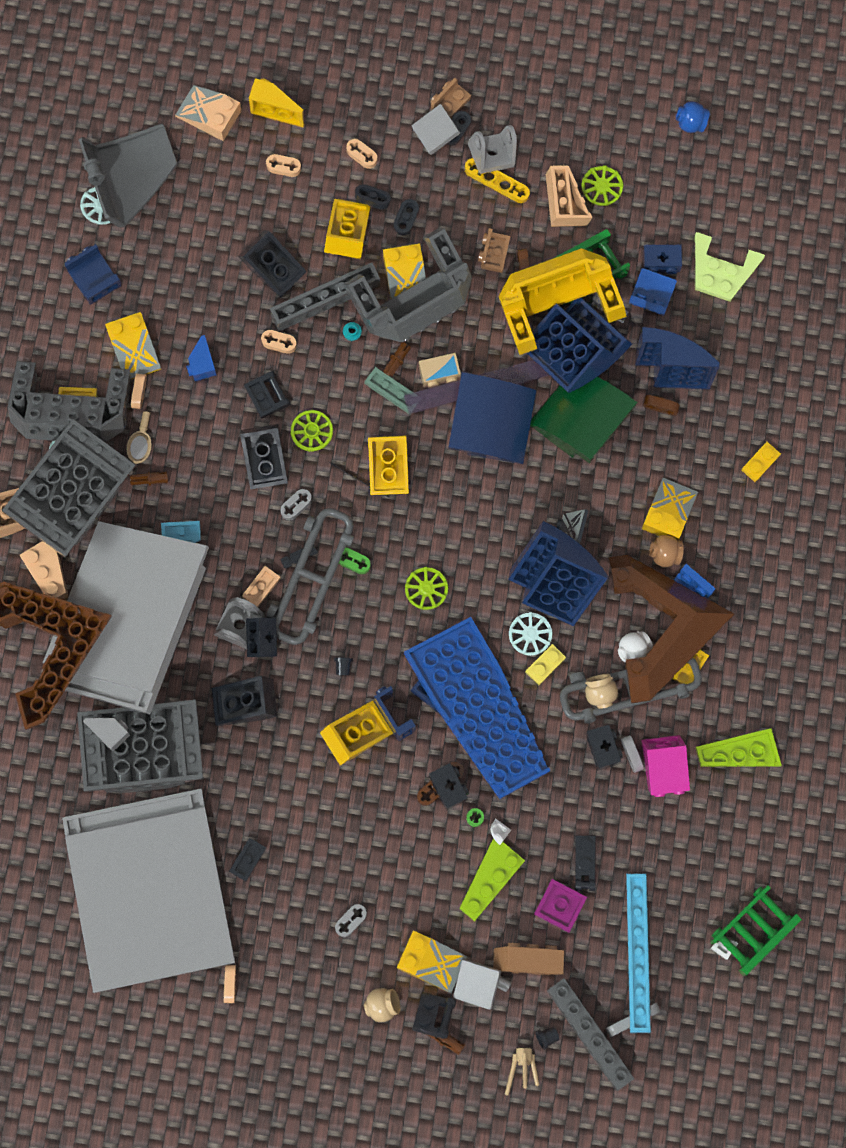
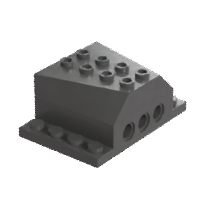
M72 419L2 509V512L66 557L72 548L88 534L123 486L124 480L134 469L135 464Z
M196 700L154 704L150 714L125 707L77 713L84 792L105 790L106 792L132 793L168 789L183 785L185 781L203 779ZM86 718H115L118 722L122 720L129 727L127 732L130 736L118 748L112 751L83 721Z

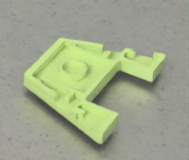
M696 232L695 290L731 301L763 261L765 255L749 250L744 266L741 267L707 255L712 237Z

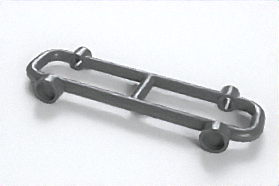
M324 509L318 514L317 518L308 516L303 529L309 531L310 534L280 605L271 603L267 612V618H276L277 638L289 644H301L307 639L309 633L314 634L317 627L314 621L346 545L351 546L354 535H351L353 531L352 519L347 514L336 509ZM333 516L344 521L346 528L327 573L323 577L304 569V566L325 517ZM301 575L322 585L300 636L292 637L281 632L279 625Z
M692 658L688 662L694 675L692 683L679 684L674 688L659 691L651 701L678 695L679 699L690 696L689 691L697 689L702 681L697 661ZM626 670L611 673L613 681L624 678L629 693ZM584 672L570 675L571 684L565 686L560 693V702L565 715L575 721L584 719L585 723L596 721L595 716L651 702L631 703V700L628 699L613 703L612 706L607 708H588L582 712L575 713L570 708L567 696L570 692L586 688Z

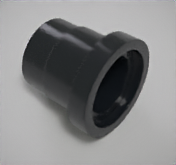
M334 658V662H336V675H350L353 658Z
M555 1027L535 1032L538 1043L543 1050L548 1049L549 1045L560 1040Z

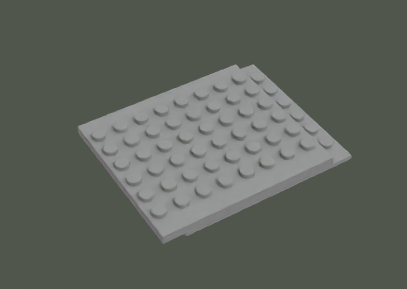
M98 521L67 601L110 614L112 617L65 691L139 712L151 713L206 568L203 566V562L209 549L208 546ZM53 636L47 653L45 655V658L43 660V664L45 663L48 655H51L56 645L54 643L57 637Z
M202 789L62 818L93 993L235 963Z

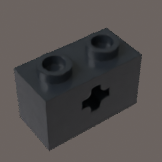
M246 618L247 657H277L276 618Z
M605 725L586 732L585 735L597 771L621 763L623 755L620 747H616L614 740H617L614 729H610L609 725ZM603 743H605L606 746H610L607 752L605 751V749H601Z
M450 763L429 773V778L446 811L467 801V795L469 794L466 785H461L458 779L460 774L456 766L452 767ZM448 781L450 784H455L452 791L450 788H445Z

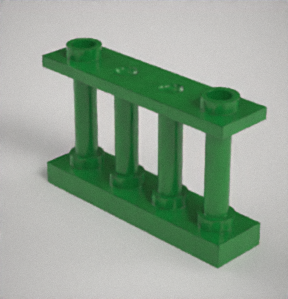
M608 229L556 256L559 257L581 248L590 252L599 248L604 251L615 269L612 271L614 280L627 276L630 269L629 263L621 266L609 247L611 234ZM574 300L564 303L563 305L566 307L569 304H571Z
M760 886L753 893L755 898L723 929L719 927L711 935L713 937L710 941L712 945L719 940L740 962L741 968L738 971L743 976H746L802 920L797 914L791 917L782 911L766 894L770 889L769 886L765 888ZM759 899L782 921L781 924L783 926L779 930L773 929L752 908ZM745 913L768 934L769 940L765 944L759 943L738 921ZM731 927L754 948L755 954L751 958L745 957L724 935Z

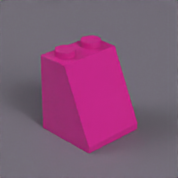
M681 736L641 740L650 794L655 797H662L667 793L679 795L684 794L685 791H690L687 750Z

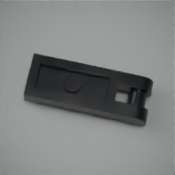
M575 836V891H581V889L595 891V836ZM581 876H589V881H581Z

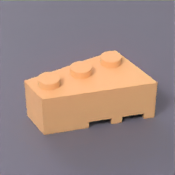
M550 166L546 173L551 227L587 226L592 219V215L584 204L585 200L578 191V185L569 166Z
M42 541L20 554L43 594L66 600L69 597L57 551Z

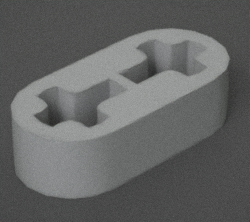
M305 489L298 490L281 506V516L288 521L295 519L311 504L310 492ZM300 495H307V502L301 501L299 504H297V502H299ZM295 505V507L292 510L293 514L291 515L288 513L286 515L285 508L291 509Z
M629 735L621 738V744L632 771L636 773L644 770L632 737Z
M359 904L353 905L338 920L335 930L339 936L348 937L365 920L367 912L364 906ZM362 909L363 911L361 914L363 917H356L354 921H352L351 918L354 916L353 910ZM348 921H350L351 924L348 926L349 931L347 933L345 931L341 933L339 931L341 929L339 925L341 923L345 925Z

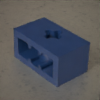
M644 245L642 251L643 268L655 273L677 274V272L681 271L682 267L681 245Z

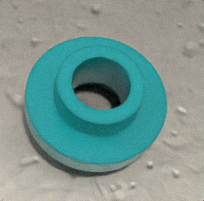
M350 322L344 326L343 335L347 340L355 341L360 338L362 330L357 323ZM353 328L356 331L355 333H350L349 330Z

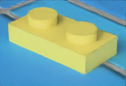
M552 644L525 673L540 685L566 657Z

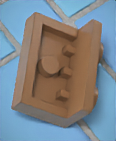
M489 228L488 234L484 233L482 244L485 245L484 251L480 250L478 261L481 262V269L503 273L510 236L493 233V229Z

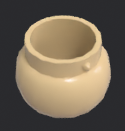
M610 674L596 675L588 678L585 682L587 684L585 694L588 702L599 709L612 706V702L618 697L617 685L612 680L613 678Z
M378 988L372 990L367 997V1001L364 1002L367 1016H371L376 1022L391 1020L394 1015L400 1013L401 1009L399 997L394 989Z

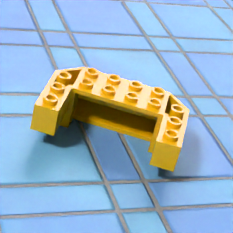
M581 248L510 274L499 294V299L519 355L537 349L527 317L553 308L556 303L561 305L597 292L608 323L627 317L625 306L606 257Z

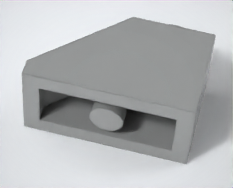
M86 718L83 721L112 751L118 748L130 736L127 732L129 727L122 720L118 722L115 718Z

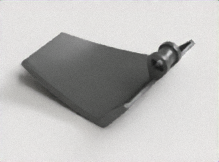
M163 124L98 145L84 137L79 138L86 160L83 166L88 172V181L95 187L105 218L119 228L125 227L141 211L178 165Z

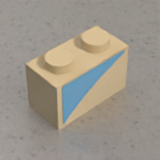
M456 353L419 361V370L424 388L432 389L438 387L439 384H454L460 380L461 373Z

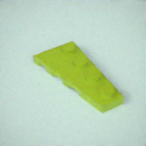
M771 728L695 748L700 767L782 766Z
M493 838L460 906V910L475 922L525 860L504 842L499 845Z

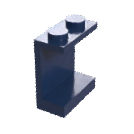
M96 244L86 247L82 253L77 256H71L64 263L66 270L90 305L122 286L120 279L104 260Z
M384 686L377 690L374 702L400 742L415 732L416 725L411 719L398 727L383 704L384 701L393 696L392 687L386 688Z

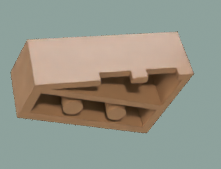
M508 943L507 947L494 948L493 968L501 970V972L540 975L563 974L564 950H557V946H545V949H540L539 945L527 944V948L520 947V943Z

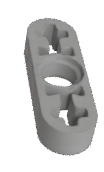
M657 1002L650 1005V1017L661 1012ZM630 1016L605 1028L609 1037L630 1028Z

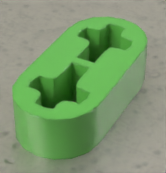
M345 548L343 555L345 552L348 553V557L352 561L348 559L342 561L341 558L339 564L358 574H366L371 567L370 560L360 553ZM357 561L361 563L362 561H365V565L367 567H362V569H359V565L354 562Z

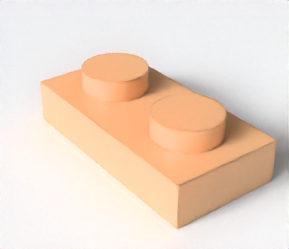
M264 566L243 593L242 598L259 607L281 579L280 576Z

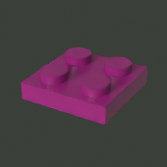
M552 879L534 915L570 933L587 897Z

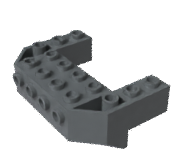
M438 228L423 237L440 271L382 305H379L364 276L357 275L343 284L369 333L404 342L415 333L425 330L432 323L439 322L447 314L456 312L459 307L465 304L472 277L467 263L461 261L445 229Z
M17 361L8 410L10 422L26 439L56 441L72 419L104 442L109 441L125 430L131 389L129 369L111 368L106 398L35 393L38 379L36 363Z

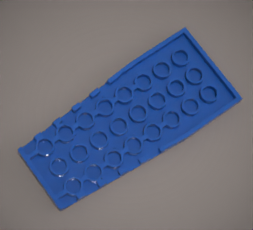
M471 617L404 652L406 659L431 702L499 799L549 773L550 768L547 767L543 754L535 742V737L530 732L526 724L527 721L518 707L519 704L510 691L508 681Z

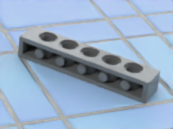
M369 263L270 308L271 317L278 331H282L350 300L351 298L343 284L357 275L365 277L371 290L379 287L380 277L373 263Z
M562 979L548 989V994L614 1089L618 1091L634 1080V1077L566 980Z

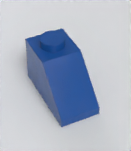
M203 335L188 358L190 365H186L188 374L194 377V381L216 375L205 335Z

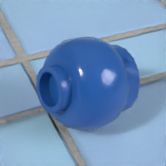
M693 101L687 102L683 107L680 106L676 114V121H679V127L688 133L703 132L709 120V109Z

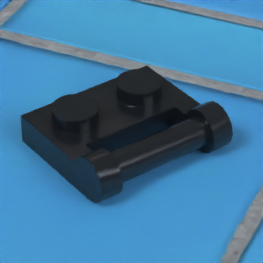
M274 371L244 384V388L261 419L291 405L289 398H286L276 380L277 376ZM265 382H270L279 402L274 403L264 384Z
M422 992L412 1031L446 1039L449 1034L448 1026L452 1010L456 1006V1000ZM439 1006L445 1007L441 1025L439 1028H436L434 1024Z

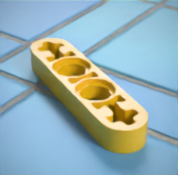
M473 158L466 162L465 172L469 177L517 203H525L529 199L530 191L526 185L498 170L490 172L494 175V179L488 181L484 178L486 173H482L479 176L478 169L470 170V166L476 165ZM507 181L510 183V187L502 189L500 183ZM524 191V195L518 197V192Z

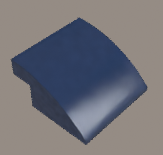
M581 297L575 299L567 309H564L557 303L532 332L537 349L527 352V354L570 393L589 383L608 369L628 350L632 343Z
M642 328L635 350V365L654 366L655 388H711L719 369V362L710 353L681 335L657 328Z
M462 372L448 448L467 452V455L523 465L536 390L494 378Z
M542 521L510 569L508 580L525 587L523 604L574 626L606 582L608 575L597 560L577 541L558 528Z

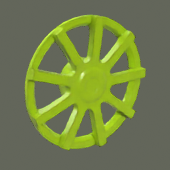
M606 166L591 168L582 180L584 196L595 205H610L619 199L623 191V182L619 173ZM603 170L602 178H599L595 171ZM606 171L612 173L608 179H605ZM592 173L596 181L587 179V177ZM617 177L619 183H610V181ZM585 183L593 184L594 187L585 190ZM610 187H620L619 193L617 194ZM595 190L597 193L592 200L587 193ZM607 192L615 197L609 202L606 195ZM599 194H603L605 203L596 202Z
M304 411L293 420L291 425V437L294 443L299 448L309 452L324 449L333 436V426L330 419L320 411ZM309 413L318 414L315 422H311ZM305 414L308 421L306 425L298 420ZM320 417H324L327 422L318 426L317 423ZM295 424H299L304 430L294 431ZM329 426L330 433L321 432L320 429ZM296 434H305L299 442L295 437ZM318 436H326L328 439L323 443ZM307 438H309V447L302 445ZM315 438L320 446L312 448L313 439Z
M424 567L410 574L405 584V593L413 606L423 610H430L444 602L448 594V583L440 571ZM427 571L435 573L430 581H428ZM424 572V581H421L416 574ZM439 576L443 583L434 585L433 582ZM412 578H415L419 585H409ZM445 586L444 595L435 591V588ZM408 588L418 589L419 591L410 597ZM432 594H435L441 597L442 599L437 604H435L432 598ZM422 595L420 605L416 604L413 599ZM426 597H429L432 606H423Z

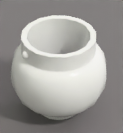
M643 631L628 633L620 640L618 654L624 662L627 659L646 657L653 648V644L649 636Z

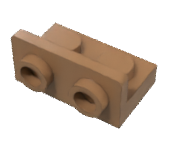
M454 78L443 86V91L440 94L433 96L431 99V110L441 104L452 119L471 99V95L459 86L458 80Z

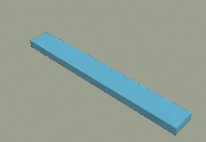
M626 874L630 1033H650L646 874Z

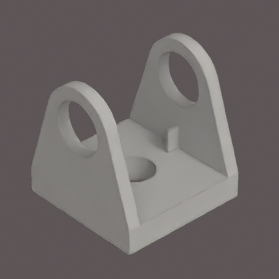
M507 125L500 134L483 137L481 131H477L469 139L468 146L479 174L514 167L517 138L512 125ZM493 151L496 155L490 156L487 152Z
M238 597L232 598L226 606L214 636L247 649L246 618H265V614L249 601ZM238 620L245 622V627L241 630L234 627L235 622Z

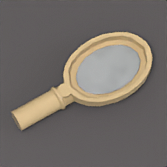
M143 412L139 431L133 433L127 443V456L135 464L143 463L151 452V439L146 433L150 417L149 412Z

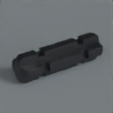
M315 545L311 549L310 556L317 554ZM303 548L291 553L290 557L285 556L281 558V563L285 569L291 567L293 563H298Z

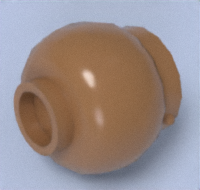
M661 535L656 538L655 542L651 543L649 549L650 557H653V561L661 567L679 565L683 557V542L670 535Z

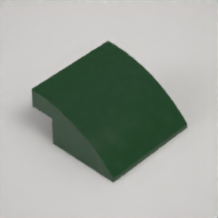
M599 377L570 393L559 385L532 418L530 426L570 457L574 458L577 454L590 464L634 410L637 402Z

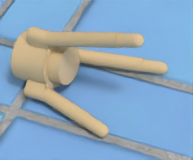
M517 1048L516 1054H513V1062L505 1095H509L517 1062L518 1065L523 1066V1088H527V1066H530V1063L535 1085L539 1086L535 1055L532 1054V1049Z

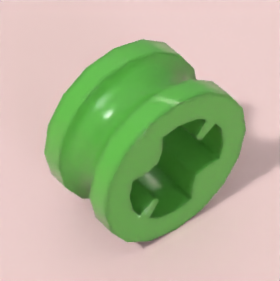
M477 808L471 809L466 816L468 824L473 827L480 826L484 820L483 812ZM474 812L481 816L477 823H474V820H470Z

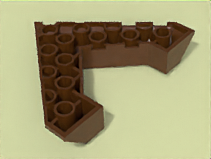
M628 555L608 557L614 594L634 592L674 620L646 657L626 660L625 668L631 703L651 701L674 675L735 614Z
M1 582V627L7 629L24 622L57 637L54 643L56 645L51 655H48L39 679H36L32 687L15 693L24 728L28 730L46 721L112 615L7 582Z

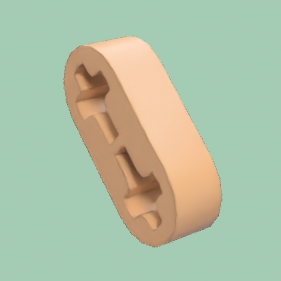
M352 139L347 143V154L367 169L376 166L377 154L358 139ZM351 146H353V147L358 146V151H357V150L352 151ZM372 156V162H366V157L370 158Z
M270 155L266 160L267 169L271 173L295 177L301 172V164L295 158ZM274 161H277V164H278V165H276L275 167H272V164H271V163H273ZM292 164H295L296 168H294L293 171H291L290 167L292 166Z
M267 330L261 337L265 348L286 354L293 353L296 349V340L291 335ZM273 336V340L276 341H271L270 343H267V339L265 338ZM288 340L291 341L292 346L290 345L288 348H285L283 343H287Z
M137 373L135 376L131 408L142 409L147 381L145 374Z
M226 965L224 1003H235L236 965Z

